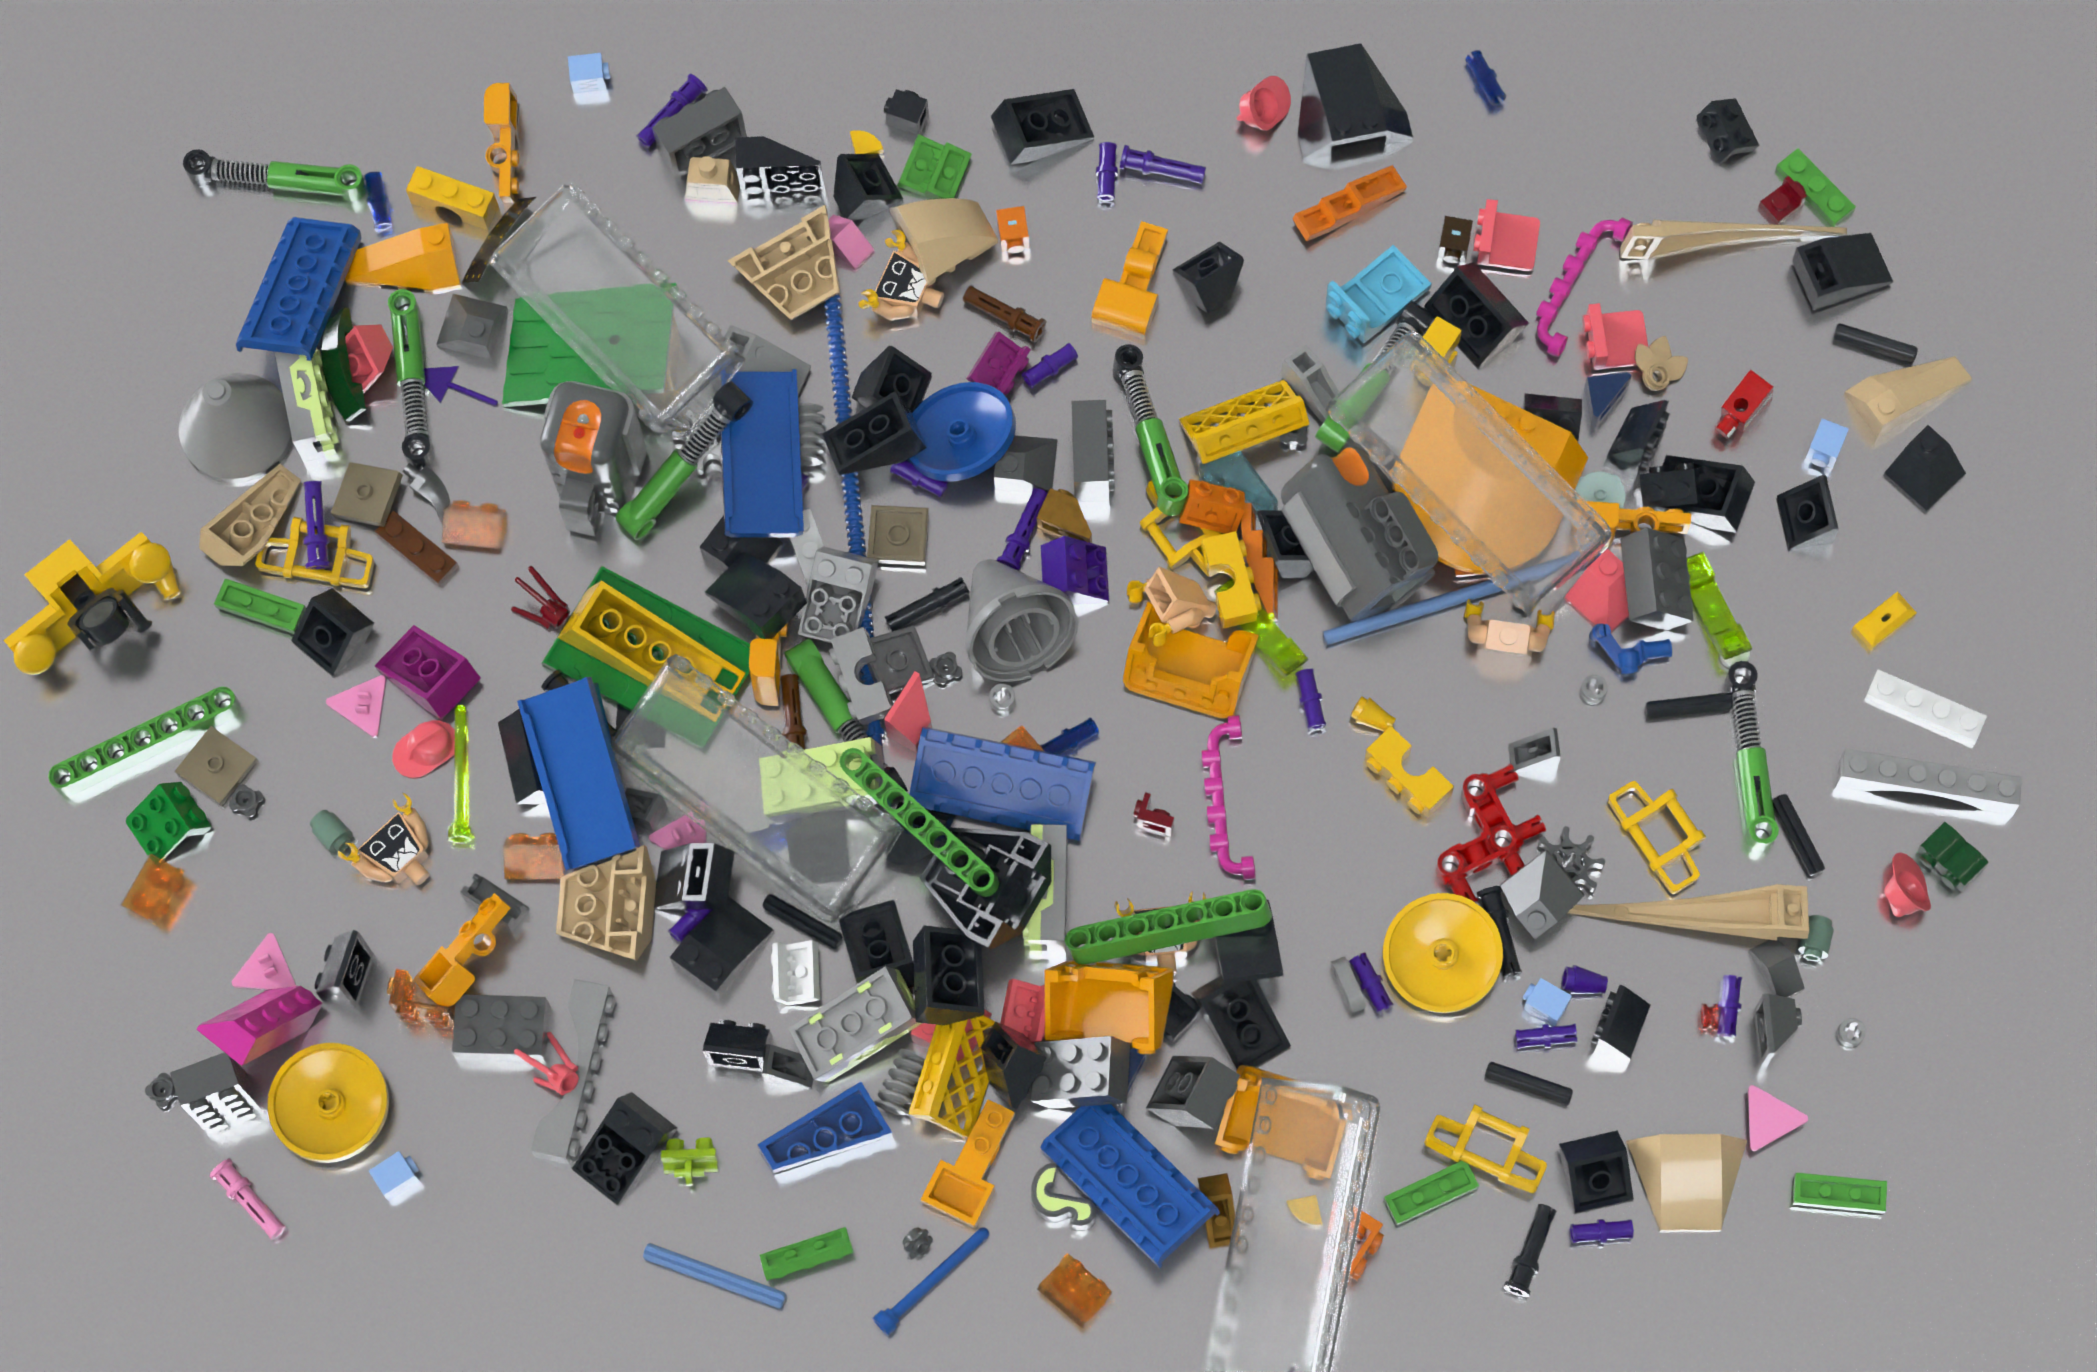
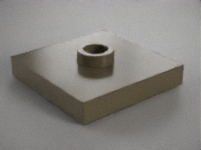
M349 462L331 514L335 518L384 527L403 475L396 470Z
M871 505L867 557L879 560L878 563L925 565L929 508Z
M210 726L177 767L175 773L222 806L258 760L255 756Z

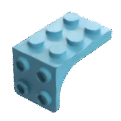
M1392 245L1343 286L1340 287L1332 280L1327 285L1326 309L1333 318H1339L1345 324V328L1350 336L1354 339L1359 338L1364 344L1402 313L1411 300L1415 302L1431 289L1432 283Z

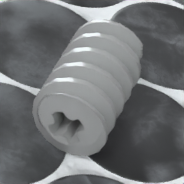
M798 403L801 466H819L824 461L821 457L816 456L824 453V448L816 446L817 444L824 443V438L816 434L825 431L824 426L817 424L825 421V416L817 413L823 410V407L818 404Z
M901 1048L898 1053L902 1058H895L893 1061L897 1069L891 1068L888 1071V1075L892 1079H885L883 1081V1086L887 1090L878 1091V1097L882 1101L876 1100L874 1103L879 1108L892 1114L909 1116V1111L904 1105H911L913 1099L909 1095L910 1093L915 1094V1083L919 1081L925 1059L912 1051Z

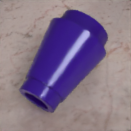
M1577 965L1572 967L1566 966L1564 969L1562 990L1568 991L1569 994H1605L1607 989V976H1602Z

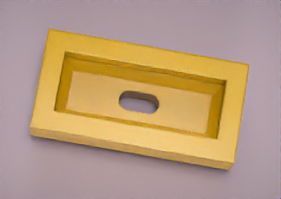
M1897 591L1855 624L1852 630L1872 651L1914 618L1917 612ZM1885 616L1890 617L1886 622L1881 620Z

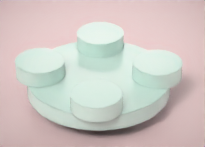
M1602 471L1592 472L1580 477L1574 495L1575 501L1619 503L1620 509H1624L1626 497L1620 478L1617 475Z

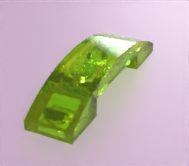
M1704 552L1687 557L1693 607L1717 651L1724 660L1751 651L1752 646L1741 624L1736 623L1715 582V573Z
M1231 578L1214 590L1215 594L1229 590L1234 585L1233 579ZM1262 607L1258 611L1257 621L1237 625L1243 631L1259 635L1256 649L1284 677L1308 661L1307 656L1291 637H1286Z

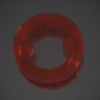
M1702 1003L1701 1030L1711 1027L1713 1031H1717L1719 1019H1716V1017H1719V1014H1716L1719 1012L1718 1004L1708 1007L1706 1003Z

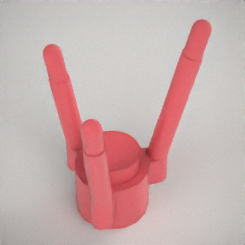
M548 1032L546 1035L565 1064H554L549 1069L519 1049L514 1050L517 1056L547 1075L549 1081L535 1077L533 1079L535 1083L555 1090L560 1095L570 1093L577 1086L579 1077L575 1072L578 1070V1066L571 1062L551 1032Z

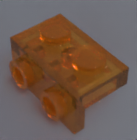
M453 501V504H449L444 508L442 543L500 548L502 519L506 515V510L498 509V505L492 503H483L481 507L470 506L469 501Z
M515 833L505 840L503 844L504 879H561V876L565 875L564 862L555 833H544L540 837H529L526 833Z
M149 854L120 906L150 923L156 922L157 919L162 920L170 907V904L167 903L172 893L177 894L185 881L182 878L185 870L180 867L175 868L153 854Z
M1065 1254L1062 1257L1059 1265L1037 1288L1039 1292L1082 1329L1105 1307L1112 1295V1291L1102 1280L1097 1279L1085 1269L1079 1260L1074 1259L1069 1254Z

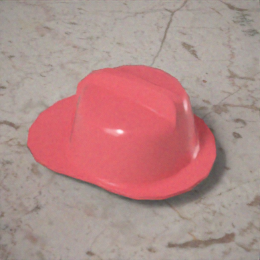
M1269 76L1258 83L1252 90L1243 94L1239 103L1240 114L1236 117L1237 120L1244 121L1248 126L1260 128L1264 131L1273 128L1286 116L1291 105V95L1284 80L1278 76Z
M431 720L419 724L396 743L392 755L395 769L401 775L409 778H420L430 773L455 754L458 748L457 733L450 724L441 720Z
M1896 853L1892 858L1894 875L1884 889L1894 916L1902 917L1905 914H1913L1920 909L1929 911L1931 903L1928 897L1926 881L1920 867L1907 854Z

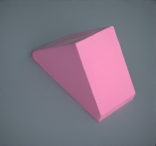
M833 214L828 219L833 251L850 267L856 270L874 252V248L852 220Z

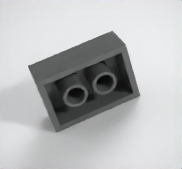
M726 87L709 92L704 99L695 104L685 105L680 112L671 117L660 119L652 127L658 152L674 177L688 170L690 158L711 157L735 144V137H747L742 112Z
M1106 400L1071 401L1074 496L1078 502L1109 501V491H1115L1112 410H1106Z
M1650 528L1621 537L1629 620L1666 631L1694 621L1693 602L1689 584L1690 575L1686 557L1687 548L1684 538Z
M463 994L455 1006L452 1054L457 1061L527 1063L514 1053L515 1049H519L538 1062L546 1063L548 1044L546 1034L549 1030L550 1016L548 1000L546 997Z
M1113 1036L1035 1042V1046L1044 1054L1046 1060L1042 1071L1036 1075L1032 1082V1102L1050 1109L1127 1103L1129 1043Z
M225 1052L170 1072L180 1106L199 1125H213L221 1121L222 1116L230 1113L232 1115L245 1113L250 1109L249 1106L256 1104L246 1071Z
M1172 1056L1146 1109L1174 1126L1214 1128L1223 1117V1108L1227 1100L1237 1090V1081L1240 1074L1213 1057Z

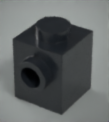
M896 89L893 97H889L884 106L887 124L916 135L920 134L929 112L927 99L919 97L917 93L910 90L901 91Z

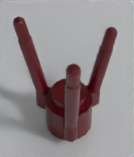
M529 566L528 570L552 600H546L522 579L516 577L515 582L543 605L539 611L542 617L515 606L511 607V611L540 623L546 629H549L551 626L557 629L566 621L570 614V610L567 609L568 604L557 596L533 566Z

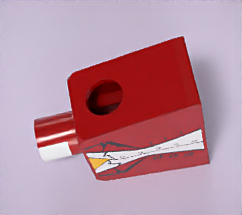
M1750 369L1721 407L1723 419L1715 427L1717 432L1727 439L1736 429L1745 432L1772 401L1774 386ZM1737 409H1743L1745 411L1738 412Z

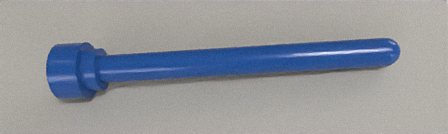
M985 1227L980 1228L892 1309L880 1310L872 1318L875 1324L889 1336L897 1329L896 1325L900 1322L899 1318L989 1237V1230Z

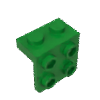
M182 782L158 784L126 818L127 826L150 860L155 864L161 863L186 836L204 835L212 828L206 819L204 811L197 806L190 795L189 789Z

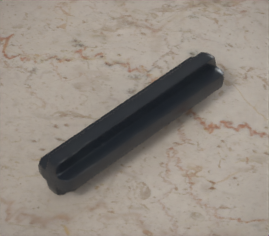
M1841 323L1836 326L1833 336L1835 340L1910 363L1915 361L1918 352L1916 346Z
M1727 692L1648 701L1645 705L1647 718L1651 719L1730 710L1733 700L1731 694Z
M1781 794L1772 800L1773 806L1808 874L1813 876L1825 870V866L1788 795Z
M769 894L765 898L762 906L768 912L833 949L840 945L843 937L838 931L773 894Z
M1490 1062L1485 1072V1077L1564 1105L1570 1103L1573 1094L1571 1088L1495 1062Z

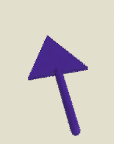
M459 366L424 368V385L440 403L449 387L492 405L498 404V401L452 383L451 381Z

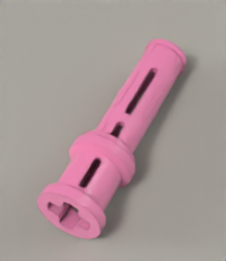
M230 1158L222 1161L212 1170L209 1175L210 1178L217 1180L227 1191L226 1196L229 1199H236L271 1240L278 1237L285 1230L286 1226L280 1222L250 1188V1180L247 1177L241 1176L233 1167V1161Z

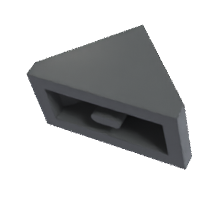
M1551 728L1509 743L1510 760L1514 767L1513 772L1557 769L1561 757L1557 729Z
M627 788L625 795L633 823L654 833L668 809L664 797L657 793Z
M1778 939L1777 941L1767 940L1749 950L1773 995L1790 997L1805 989L1794 954Z
M766 1044L762 1070L765 1083L811 1088L813 1077L801 1054L772 1044Z

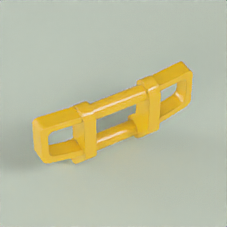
M1152 480L1149 481L1146 492L1156 508L1140 521L1139 524L1142 529L1148 531L1167 557V563L1171 569L1181 566L1191 557L1208 577L1216 575L1217 573L1208 575L1205 561L1200 551H1202V539L1221 535L1222 533L1200 528L1204 533L1203 535L1188 542L1176 551L1157 525L1168 515L1163 514L1157 507L1158 496Z
M293 517L290 527V539L270 537L264 549L257 554L255 565L261 572L281 575L284 578L293 579L296 576L330 582L333 586L340 587L342 585L368 588L375 561L370 554L350 549L351 526L341 524L340 527L324 524L325 535L338 538V548L332 571L324 569L309 570L305 566L297 565L303 543V533H307V522L303 518ZM268 547H288L284 567L264 564ZM348 557L367 562L362 579L344 578Z
M1631 781L1610 794L1608 803L1620 820V825L1624 831H1629L1649 860V867L1653 873L1658 875L1671 894H1676L1698 880L1700 872L1689 852L1704 841L1706 835L1702 830H1698L1676 799L1678 795L1674 789L1668 790L1653 801L1636 781ZM1629 791H1634L1645 803L1646 807L1627 818L1616 799ZM1665 807H1668L1688 838L1660 856L1639 825L1662 811ZM1682 857L1692 876L1679 884H1673L1663 868Z
M1474 1104L1465 1125L1442 1115L1435 1117L1424 1141L1427 1147L1455 1162L1461 1160L1498 1177V1181L1530 1193L1536 1192L1547 1168V1163L1521 1150L1530 1128L1523 1125L1521 1128L1482 1111L1483 1107ZM1477 1122L1515 1138L1504 1166L1465 1149ZM1442 1128L1459 1135L1456 1146L1453 1147L1434 1136L1435 1130ZM1517 1161L1537 1171L1536 1179L1529 1180L1511 1173L1515 1162Z

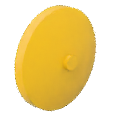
M1436 893L1410 902L1394 917L1384 939L1383 960L1389 980L1405 1000L1429 1012L1453 1013L1475 1005L1493 988L1502 968L1503 946L1496 924L1481 906L1463 896Z
M341 1043L316 1044L294 1054L281 1066L275 1075L268 1094L269 1120L280 1141L296 1155L310 1161L323 1163L348 1159L367 1148L380 1133L389 1108L388 1087L380 1069L365 1053Z

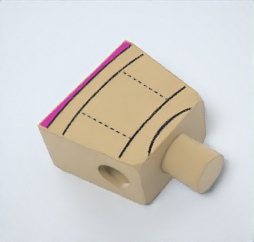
M709 156L690 158L685 201L738 204L740 185L737 171L730 160L714 159Z

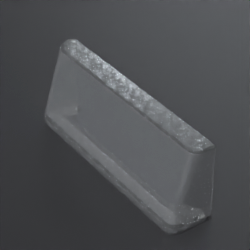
M572 183L570 186L563 184L494 251L488 262L612 390L624 393L632 400L636 415L648 427L657 433L686 440L713 405L712 399L715 393L725 383L730 382L746 359L738 352L740 348L736 343L728 338L725 339L720 334L722 329L712 321H707L703 317L705 313L700 307L686 300L687 294L683 290L672 286L668 282L670 277L660 269H655L651 265L653 261L649 256L641 251L638 252L634 248L636 244L631 238L617 231L619 227L614 221L600 214L602 210L597 204L590 200L587 201L583 197L585 192Z
M1408 331L1330 400L1325 408L1332 420L1339 423L1349 433L1351 439L1359 443L1369 453L1370 458L1389 474L1392 481L1399 484L1409 494L1411 500L1415 504L1420 505L1430 515L1431 520L1450 536L1452 542L1460 546L1470 556L1472 562L1476 566L1481 567L1491 577L1492 582L1511 598L1513 604L1522 609L1527 615L1593 561L1611 537V529L1607 522L1415 331Z
M677 654L667 658L610 742L615 760L825 922L834 923L857 908L904 829L896 822L894 817L883 813L875 807L869 798L858 794L850 788L847 781L837 778L827 770V767L822 762L811 758L804 752L801 746L790 742L781 734L779 729L768 725L759 718L754 710L743 706L732 693L722 690L713 683L711 677L700 673L691 666L686 658Z
M1262 1078L1205 1372H1331L1380 1116V1103L1375 1096L1344 1086Z

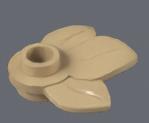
M1666 336L1654 340L1649 348L1643 344H1638L1635 351V361L1643 372V382L1647 388L1653 391L1662 390L1667 387L1669 381L1680 379L1688 364L1687 357H1672ZM1653 372L1658 376L1657 382L1653 378Z

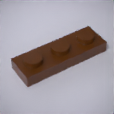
M395 511L388 516L384 527L379 526L375 530L376 535L439 587L459 566L453 558Z

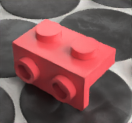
M1013 978L1008 982L1000 1024L1023 1033L1034 1045L1035 1042H1041L1045 1038V985L1038 986Z

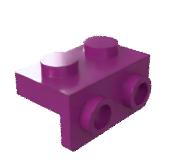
M995 332L966 379L970 382L990 385L1004 395H1007L1015 384L1013 378L1017 371L1021 372L1029 361L1027 355L1031 349L1028 346L1020 347L1001 332Z

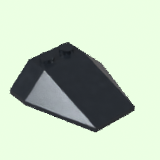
M1361 43L1307 54L1297 135L1303 161L1331 156V148L1335 145L1381 136L1384 137L1385 145L1413 140L1406 110Z
M949 827L948 830L996 874L999 880L997 891L987 897L978 895L935 855L931 858L920 880L964 934L973 941L993 949L1021 935L1051 884V845L1027 832ZM944 836L938 848L946 844L947 836ZM960 855L955 861V866L958 868L964 867L968 863V855ZM981 875L977 879V887L988 885L990 875Z

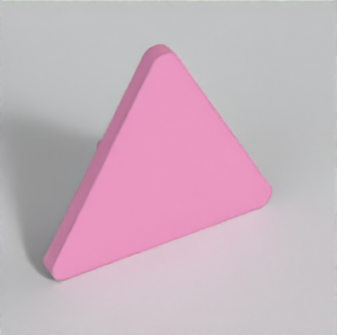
M380 675L327 698L326 704L370 736L376 737L379 732L386 678Z
M700 806L650 834V842L665 850L689 843H706V808Z
M273 933L266 935L232 980V985L235 988L271 990L296 986Z
M1754 1085L1748 1088L1749 1138L1752 1151L1759 1150L1807 1123L1808 1116Z

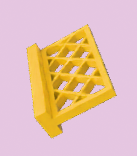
M1284 379L1179 418L1180 426L1196 448L1202 464L1310 424L1304 400L1300 395H1295ZM1282 391L1280 395H1273L1275 393ZM1265 403L1272 404L1270 407L1263 406ZM1224 412H1228L1227 415H1219ZM1238 413H1243V414H1245V416H1236V415H1237ZM1198 422H1202L1200 425H1192ZM1211 423L1219 424L1218 426H1210Z
M984 1015L970 1019L973 1030L968 1033L965 1032L968 1020L935 1026L908 1113L916 1118L926 1119L964 1139H968L977 1121L989 1082L981 1045L985 1040L983 1031L988 1027L992 1028L995 1021ZM975 1036L979 1049L971 1052L968 1040ZM961 1044L964 1058L957 1062L956 1056ZM981 1055L983 1066L977 1072L974 1059ZM967 1064L970 1077L963 1081L959 1068ZM952 1073L956 1086L948 1090L947 1085ZM973 1084L975 1092L973 1098L969 1100L965 1087ZM958 1092L962 1105L954 1109L951 1096ZM943 1101L947 1114L940 1118L938 1114ZM964 1111L966 1121L962 1129L956 1116Z

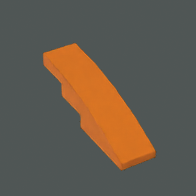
M1391 165L1347 183L1343 190L1321 198L1319 204L1295 213L1292 220L1305 240L1309 241L1375 209L1405 191L1407 186L1394 166Z
M1245 503V511L1241 519V530L1247 552V563L1252 569L1255 588L1272 621H1278V568L1273 557H1267V540L1263 530H1256L1255 508L1252 503Z

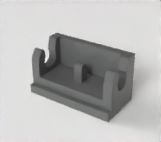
M474 874L472 885L470 887L464 886L460 891L463 899L478 909L486 898H490L495 893L511 907L499 924L513 932L529 910V907L483 876Z

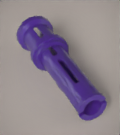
M690 73L687 76V81L677 91L674 90L671 93L670 101L636 135L638 140L644 146L650 148L655 142L652 127L660 119L677 114L685 105L693 103L701 94H705L708 91L705 84Z
M1124 145L1119 167L1121 170L1129 168L1142 171L1143 175H1150L1151 172L1199 184L1203 183L1206 170L1204 166L1155 156V153L1150 150L1142 152L1130 149L1129 145Z
M307 481L303 483L307 536H305L303 542L307 546L308 563L305 564V568L309 570L332 567L331 562L328 561L327 550L330 538H328V535H325L322 481ZM313 499H315L316 521H314ZM316 548H318L319 559H317Z
M1039 488L1032 490V494L1014 533L1007 536L1005 540L1007 545L1002 555L996 561L1020 571L1021 567L1019 564L1024 553L1028 552L1031 547L1029 539L1037 524V516L1048 494L1047 492Z

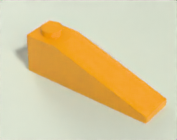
M448 223L418 228L357 249L345 278L346 283L373 286L383 284L397 286L400 289H408V287L418 288L426 292H438L461 287L453 236Z

